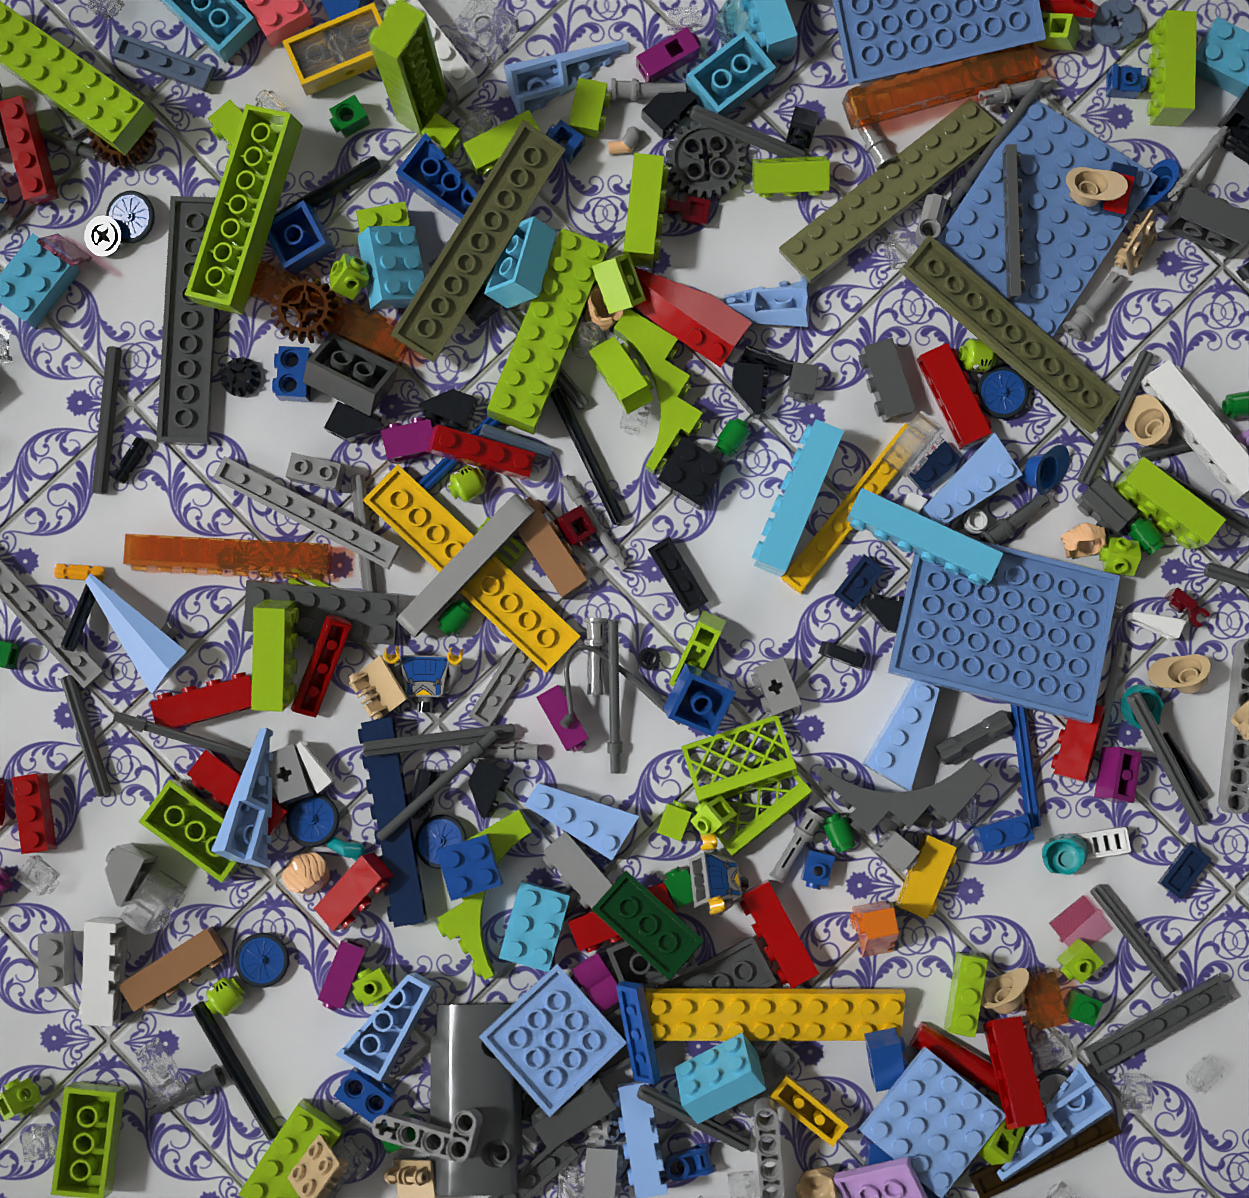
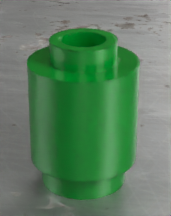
M1249 391L1226 395L1225 400L1222 402L1223 413L1230 419L1248 417Z
M736 418L735 421L730 419L716 440L718 442L715 447L723 454L732 457L734 453H738L749 437V425L739 418Z
M1140 517L1128 526L1131 530L1127 534L1132 540L1139 541L1141 551H1146L1149 556L1165 544L1162 539L1164 536L1149 518L1143 520Z
M458 598L455 603L452 601L437 619L441 623L438 628L449 637L452 633L457 636L472 618L470 615L474 610Z
M838 812L825 818L824 830L832 847L836 848L838 853L856 845L854 840L856 836L846 815L841 816Z

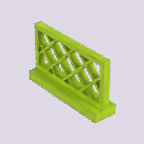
M778 714L716 734L714 737L710 736L681 746L699 804L706 800L710 802L720 795L726 799L798 775L797 767ZM772 723L776 724L778 731L774 739L761 734L764 726ZM748 732L755 736L749 748L737 742L740 734ZM779 736L781 738L782 744L777 742ZM758 738L771 743L765 755L752 750ZM724 740L730 743L725 755L712 750L716 742ZM734 746L747 751L741 763L728 758ZM774 746L785 750L787 758L775 761L769 758V755ZM699 748L706 751L699 764L690 759L688 751ZM750 753L763 759L758 768L751 769L744 766ZM710 754L722 759L717 771L704 766ZM726 762L738 767L734 776L726 777L720 774ZM693 765L698 767L696 772L694 771ZM701 770L714 775L710 784L699 787L697 778Z
M774 746L771 754L774 753L779 760L785 759ZM757 757L747 767L755 769L754 767L762 762L763 759ZM799 775L793 776L798 784L791 790L780 789V781L777 782V789L767 787L753 789L758 790L757 804L742 803L743 793L739 794V802L727 801L729 805L738 806L737 820L730 822L736 824L735 834L727 841L723 836L718 839L732 857L736 856L812 795V790ZM761 790L776 792L775 803L771 806L760 805ZM779 792H780V793H786V794L783 795L780 799H778V798H779ZM741 806L756 808L755 818L751 822L740 821ZM759 808L766 809L761 814H759ZM739 824L746 825L741 830H739Z

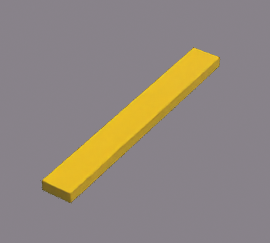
M905 423L781 577V580L801 594L853 529L850 526V522L846 521L861 488L879 496L925 437Z

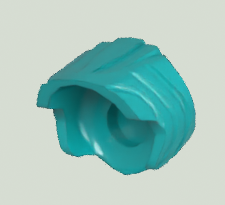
M1134 685L1127 689L1123 694V698H1121L1120 704L1121 714H1123V719L1126 720L1127 724L1142 730L1127 702V697L1137 692L1142 695L1157 725H1159L1164 704L1156 690L1146 685Z
M1063 833L1050 838L1049 841L1045 842L1041 852L1044 865L1048 871L1062 875H1072L1086 863L1088 855L1085 842L1077 835H1071V833Z

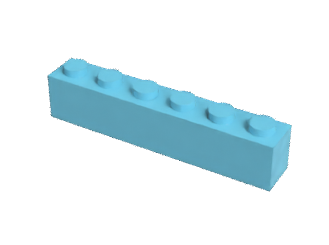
M863 488L858 493L846 519L854 529L872 532L876 539L883 542L889 540L897 544L898 549L907 553L913 551L921 555L920 558L925 562L931 564L939 563L944 566V570L955 575H958V573L968 577L967 580L979 586L982 584L987 585L992 580L1003 555L1002 552Z

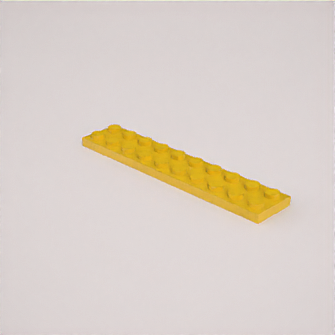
M398 464L363 499L377 515L438 572L474 537L471 532ZM496 556L460 592L545 673L581 637Z
M645 988V999L653 1041H727L740 1033H743L749 1041H777L779 1038L782 1041H865V1033L894 1027L898 1037H902L905 992L903 989Z

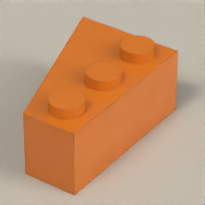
M883 901L853 906V913L849 914L852 929H855L858 934L862 958L892 952V947L895 946L894 942L897 941L899 935L894 907Z

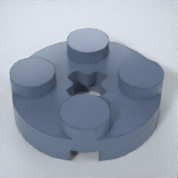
M1107 0L1098 7L1096 15L1091 21V33L1096 42L1102 46L1105 44L1113 50L1124 49L1134 42L1142 30L1140 12L1132 4L1131 0ZM1113 19L1121 22V29L1111 26Z

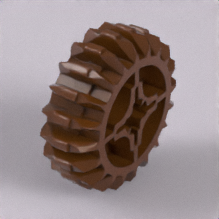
M152 122L126 155H123L110 144L106 146V142L91 131L88 132V136L92 139L90 146L95 149L94 153L97 157H101L105 164L110 162L112 167L115 168L120 164L122 168L126 169L128 163H130L133 167H136V160L139 159L141 162H145L143 155H152L149 147H156V143L153 138L157 137L156 131L153 130L156 128V125Z
M297 275L296 283L287 279L288 287L285 288L282 285L278 287L282 292L281 295L278 293L273 294L274 299L278 302L270 303V307L276 310L271 313L272 319H276L274 326L277 329L281 328L280 333L283 336L289 334L288 338L292 342L298 337V342L304 344L307 337L310 343H314V336L316 335L320 340H323L322 332L324 330L328 334L332 332L328 325H337V321L332 317L340 315V312L334 309L339 306L338 300L334 299L336 296L335 292L329 291V284H322L321 279L318 277L313 282L310 275H307L304 281ZM311 292L323 298L324 307L313 303ZM301 293L297 300L290 301L295 295ZM306 305H308L310 309L305 310L303 314L300 310H304ZM286 312H291L292 315L298 317L299 327L293 326L287 321ZM314 318H320L317 323L310 326V322Z

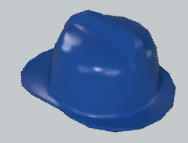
M1164 159L1150 170L1158 177L1136 210L1150 208L1159 202L1171 201L1172 197L1168 198L1167 195L1180 178L1179 165L1175 160Z
M1056 445L1045 454L1031 456L1026 462L1025 469L1022 472L1023 475L1019 477L1020 480L1026 482L1029 487L1037 489L1040 495H1046L1064 478L1070 462L1068 449L1064 445Z

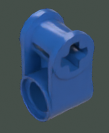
M701 1143L688 1149L670 1153L664 1161L668 1177L677 1182L715 1172L716 1166L712 1165L709 1153L710 1143ZM700 1155H702L704 1162L703 1164L701 1162ZM675 1161H680L684 1165L683 1169L679 1172H672L670 1170L671 1164Z

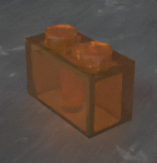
M1047 968L1029 973L1030 979L1023 991L1028 1009H1025L1028 1023L1030 1025L1033 1024V1027L1038 1030L1068 1023L1069 1019L1055 971Z

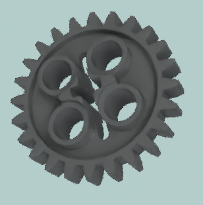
M693 121L690 123L689 130L684 126L681 127L682 135L674 133L676 142L669 141L668 147L671 150L666 151V157L669 159L666 160L665 165H669V168H671L668 170V177L675 176L672 184H681L679 188L680 193L688 189V196L697 193V197L702 198V195L706 194L707 199L711 200V196L714 193L720 199L722 190L729 194V185L737 187L738 182L735 178L742 179L743 173L740 170H744L746 163L742 162L746 158V153L740 152L743 150V143L736 144L737 138L700 123V126L696 127ZM702 139L706 140L709 181L705 180ZM714 143H719L723 148L715 151L710 146ZM693 145L698 148V151L690 153L686 150V147ZM721 167L725 170V173L717 175L713 172V169ZM692 169H696L701 173V175L698 177H692L688 174V172Z

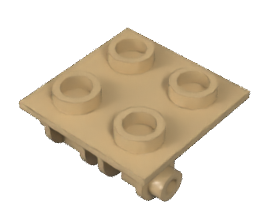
M1150 210L1144 221L1134 226L1126 239L1127 242L1123 243L1114 257V264L1117 267L1123 268V266H1127L1128 275H1131L1135 268L1141 266L1148 247L1152 248L1157 240L1158 235L1156 234L1153 210Z
M382 655L378 656L360 672H356L348 677L350 679L349 684L355 693L363 691L357 695V698L366 696V699L360 703L363 705L369 702L364 708L369 718L372 717L374 720L382 719L408 699Z
M319 1134L287 1178L300 1198H326L329 1192L333 1190L330 1184L336 1186L338 1183L336 1179H340L344 1172L347 1171L346 1166L348 1162L342 1157L337 1159L322 1135Z
M393 1159L394 1166L384 1172L383 1177L388 1184L396 1183L398 1198H437L432 1160Z

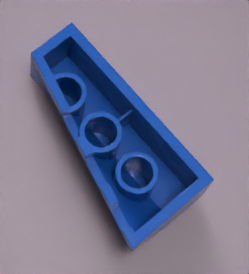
M426 133L396 171L400 183L458 224L477 195L476 191L465 181L460 172L453 167Z

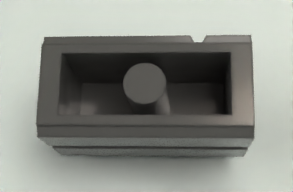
M1101 476L1096 478L1075 500L1079 504L1077 507L1081 513L1087 517L1091 515L1097 521L1096 526L1105 527V534L1110 533L1113 535L1119 532L1138 511Z

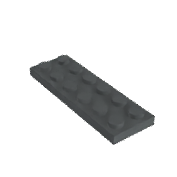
M259 580L246 581L243 631L253 632V607L264 599L295 601V608L299 609V620L297 624L295 623L294 633H297L298 636L318 638L327 614L344 618L352 624L346 641L387 645L396 644V619L399 606L398 593Z

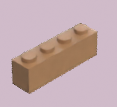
M530 496L525 501L535 510V513L517 533L561 598L564 599L588 583L585 577L589 574L581 562L576 564L571 557L575 553L568 542L562 543L557 535L561 532L553 520L548 522L543 516L546 510L539 500L534 502Z
M213 926L126 979L118 987L133 1012L141 1008L145 1012L158 1004L156 998L162 994L167 998L180 989L178 984L184 980L190 983L202 975L201 969L206 966L212 969L224 961L222 956L228 953Z

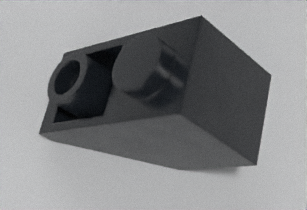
M658 93L642 109L641 119L663 139L667 134L672 135L680 126L679 122L684 117H690L694 105H697L698 96L695 93Z
M795 106L786 143L800 149H809L819 112Z
M734 362L731 393L754 419H759L761 412L766 411L767 398L762 397L763 388H767L768 373L764 372V365Z
M451 389L420 402L418 408L426 419H430L433 422H436L437 419L447 422V427L460 431L461 428L468 430L478 401L476 397Z
M337 401L324 429L348 443H353L380 434L381 430L386 429V427L381 423L382 418L373 413L371 416L359 412V410Z
M869 594L868 598L861 600L863 609L884 632H897L904 601L903 596H893V600H883V595Z
M478 759L468 784L480 817L486 819L489 814L494 815L499 804L496 797L499 791H505L510 778L506 777L508 771L483 759Z

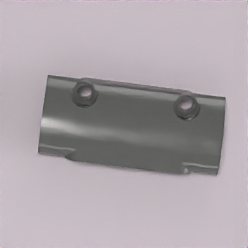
M514 1003L437 1004V1032L431 1040L430 1123L451 1129L455 1115L468 1108L479 1110L483 1117L477 1147L470 1158L462 1162H453L430 1155L432 1162L436 1164L435 1187L437 1195L491 1196L518 1193V1167L516 1165L523 1153L522 1086L478 1037ZM464 1115L463 1117L464 1125L467 1128H472V1118L469 1115ZM436 1134L432 1136L434 1146L440 1147L441 1139ZM458 1141L456 1144L457 1151L465 1155L466 1147L464 1143Z

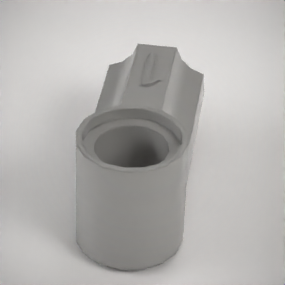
M934 193L926 194L918 227L914 234V240L918 246L928 237L923 234V229L930 230L935 240L941 232V222L947 199L942 195Z

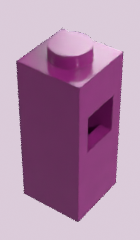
M688 27L637 55L636 67L646 82H657L697 59L701 42L695 33L692 34Z
M559 685L536 697L566 751L572 749L573 752H576L587 745L585 740L589 739L574 711V721L568 729L562 727L559 723L568 714L567 698Z
M346 938L341 940L317 999L323 1002L322 1005L324 1007L337 1011L338 1008L342 1009L346 1006L353 988L352 983L356 981V974L360 971L369 947Z

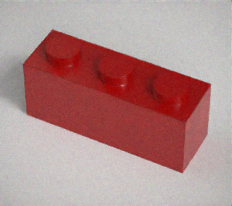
M1095 705L1093 721L1090 724L1064 718L1067 720L1065 730H1060L1058 744H1061L1059 754H1054L1051 764L1055 775L1088 783L1106 714L1104 706Z
M35 773L12 777L21 854L57 849L48 774Z
M375 852L361 855L313 909L332 931L347 930L357 921L355 917L372 905L373 902L371 900L374 896L381 894L388 888L389 884L387 882L394 875Z

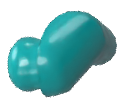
M334 836L327 842L329 849L346 858H352L357 861L361 855H365V847L360 843L344 842Z

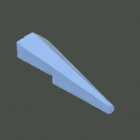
M622 40L504 65L508 91L518 115L527 110L532 113L538 108H544L547 106L546 103L557 95L562 96L577 85L578 77L587 79L592 76V72L601 66L609 65L611 63L610 60L622 52L627 53L629 51L628 42Z
M801 277L800 282L787 285L786 281H782L775 288L763 289L761 286L725 295V299L722 300V302L751 320L754 324L808 327L810 316L809 283L803 277Z
M90 573L85 580L87 586L93 593L98 605L107 617L108 622L132 660L149 692L153 695L170 677L169 675L187 657V651Z
M268 728L259 730L211 851L231 861L263 868H270L271 860L267 859L268 844L271 843V836L268 835V819L272 817V777H269V762L273 761V754L269 753L270 737L273 736V731Z
M1081 1063L1076 1065L1072 1074L1061 1085L1058 1093L1047 1104V1123L1031 1126L1017 1146L1011 1162L1005 1163L998 1170L997 1174L1003 1182L1114 1112Z

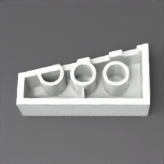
M98 917L84 921L82 1002L79 1007L81 1025L113 1027L120 1023L123 994L118 985L124 981L130 919Z

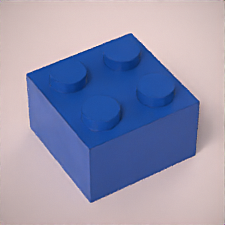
M304 200L273 219L268 240L282 267L293 275L298 274L336 250L315 209Z
M685 663L663 708L669 719L714 737L736 691L730 681Z
M489 833L436 850L451 901L503 884Z

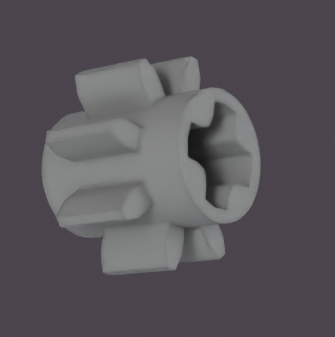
M609 1113L588 1126L587 1132L590 1136L589 1139L595 1140L596 1146L606 1147L607 1144H614V1140L619 1136L620 1127L618 1120L612 1119V1113Z

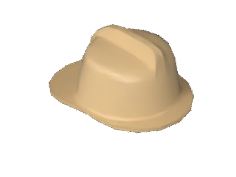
M1077 167L1070 170L1066 176V184L1070 189L1069 197L1084 207L1095 206L1102 200L1118 199L1128 189V183L1124 176L1109 170Z
M1148 394L1135 397L1124 416L1125 425L1134 439L1144 446L1169 444L1168 438L1172 433L1173 425L1169 414L1160 401Z
M1200 654L1162 658L1150 666L1148 677L1153 685L1160 688H1176L1181 693L1192 694L1208 684L1207 676L1210 673L1211 664L1208 658Z
M1018 968L985 982L980 1006L991 1008L999 1014H1008L1016 1010L1024 1002L1025 994L1023 991L1030 979L1029 972L1024 968Z

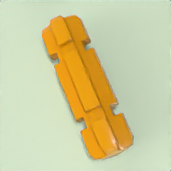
M58 563L54 568V576L57 579H66L68 577V579L86 580L90 573L100 581H103L105 578V568L103 566H93L91 568L90 565L69 564L68 567L67 564Z

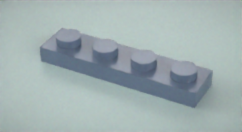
M120 33L111 55L120 62L206 92L214 73V68L211 65Z

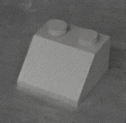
M131 843L117 845L116 848H112L109 851L105 860L108 863L105 873L117 906L123 907L136 902L158 856Z

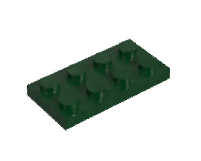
M628 871L621 875L591 909L669 982L704 943V940Z

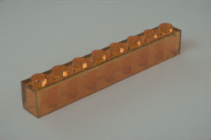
M1031 43L970 57L957 62L943 63L939 67L932 69L931 67H925L917 73L910 75L903 73L892 80H878L870 86L863 88L856 86L846 92L842 105L850 128L853 130L978 95L981 90L998 88L1000 84L1006 83L1011 85L1033 80L1042 69L1034 44Z
M261 261L249 296L268 305L278 302L274 299L273 294L278 293L281 295L282 292L278 288L279 285L285 288L288 287L287 279L296 283V276L286 271L281 274L274 270L275 267ZM311 292L313 303L324 307L323 298ZM301 293L295 295L290 301L297 300ZM336 295L334 299L338 300L339 306L334 309H337L340 315L332 317L337 321V325H328L332 331L331 333L401 366L409 348L390 336L395 326L386 323L387 319L379 314L373 313L371 316L365 313V309L355 303L348 305L341 302L342 298ZM306 305L305 309L300 311L304 314L305 310L310 308ZM314 318L310 324L314 325L320 318Z
M125 534L123 564L130 566L131 571L147 572V568H156V572L172 573V569H182L183 574H197V570H206L207 575L222 576L223 571L232 572V576L248 577V573H258L257 577L273 578V574H283L284 579H298V575H308V580L323 581L324 576L331 577L333 547L330 544Z

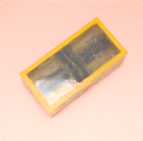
M374 2L282 41L306 96L377 67L369 44V36L376 26H380L382 19Z

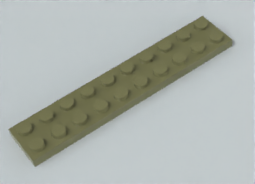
M969 98L896 155V160L887 162L781 245L779 253L812 285L983 151L997 135L1001 126L975 101Z
M525 120L520 123L391 332V337L430 362L434 363L564 153V147Z
M930 234L900 269V273L1090 434L1097 431L1119 400L1120 396Z

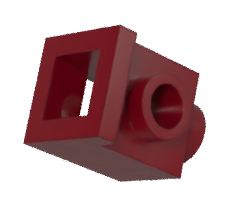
M582 505L553 520L570 546L573 544H577L578 547L584 545L591 540L589 535L596 532ZM571 525H574L576 527V533Z

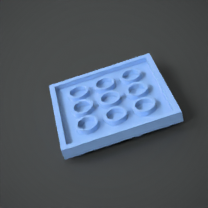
M555 964L549 972L541 977L478 1036L548 1117L553 1115L627 1043L558 964Z
M924 1046L860 1126L859 1130L894 1160L908 1157L919 1181L937 1196L943 1198L1005 1119V1113Z

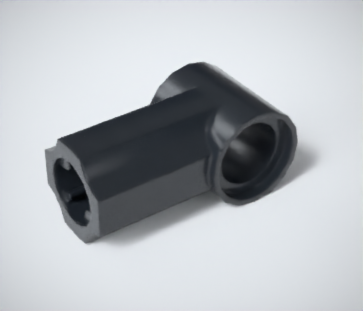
M416 769L409 804L437 780L438 772ZM434 797L426 803L427 811L424 815L417 816L414 814L412 818L416 820L428 819L433 812Z

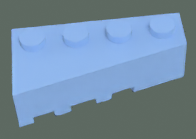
M994 432L928 501L919 513L941 525H946L1023 474Z
M911 679L862 765L902 789L911 791L940 689L932 684Z
M542 783L536 785L525 803L526 807L610 860H613L639 818L637 814Z
M416 972L408 974L385 999L384 1003L374 1011L367 1022L351 1037L350 1041L341 1048L336 1056L379 1081L388 1078L437 984Z
M631 1080L618 1083V1091H613L616 1107L621 1106L622 1117H618L620 1133H625L627 1143H623L625 1160L630 1159L631 1169L627 1170L630 1186L634 1185L636 1198L668 1194L667 1181L654 1107L637 1097V1092L641 1085H650Z

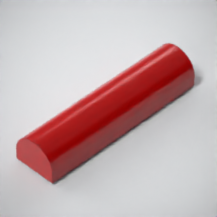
M327 614L291 706L292 712L314 718L317 717L352 627L348 620L336 615Z
M920 1023L909 1043L910 1046L919 1051L925 1046L952 1070L999 1096L991 1061L925 1023Z

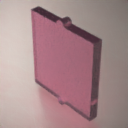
M58 233L41 237L37 240L38 244L70 266L89 262L92 259L91 255Z
M1084 895L1049 922V925L1060 937L1059 941L1065 943L1067 947L1078 938L1090 947L1111 929L1099 915L1100 911L1095 909Z

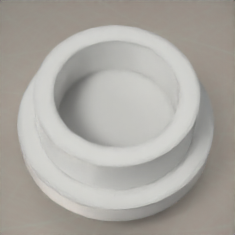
M971 509L963 517V526L969 533L979 534L987 528L988 517L980 509Z

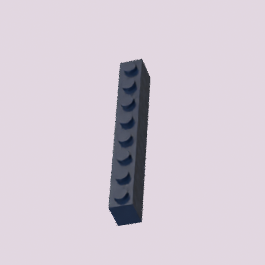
M390 717L362 722L361 728L358 729L360 744L367 741L398 738L395 719ZM400 753L365 757L362 754L364 769H368L370 779H366L367 791L369 795H373L374 804L370 805L372 819L377 820L378 830H375L374 834L376 844L381 845L382 855L379 858L394 875L387 882L389 886L384 891L385 897L389 896L391 905L387 907L389 922H393L394 928L426 922L428 918L411 818L384 842L376 836L409 804Z

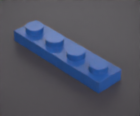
M621 981L616 985L633 1078L635 1081L655 1085L661 1079L643 984Z

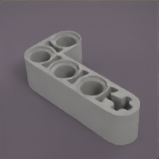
M475 1108L465 1109L455 1115L451 1129L389 1112L374 1119L372 1132L380 1140L453 1162H462L470 1158L476 1150L483 1117L480 1111ZM464 1115H469L472 1118V1128H467L464 1125ZM387 1126L392 1127L393 1129L387 1131ZM408 1127L414 1128L416 1132L415 1140L408 1137ZM433 1134H436L440 1137V1147H436L433 1145ZM458 1141L464 1143L466 1147L465 1155L457 1151L456 1144Z

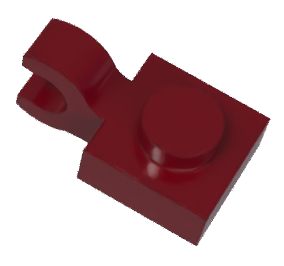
M688 195L685 202L668 199L665 213L682 215L681 222L706 227L711 200Z
M1178 587L1171 589L1164 597L1170 602L1169 606L1178 613H1187L1189 623L1195 628L1202 626L1196 619L1197 614H1201L1205 618L1210 616L1206 609L1199 607L1194 599Z

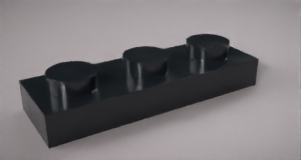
M670 536L648 549L649 554L686 615L708 602Z

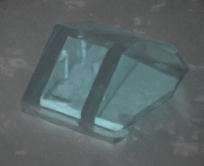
M726 0L716 16L715 28L723 46L733 38L739 0Z

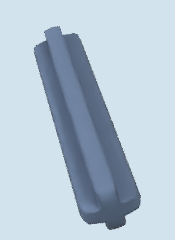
M483 424L481 427L480 437L534 452L536 457L544 460H549L551 457L552 448L547 445L487 424Z

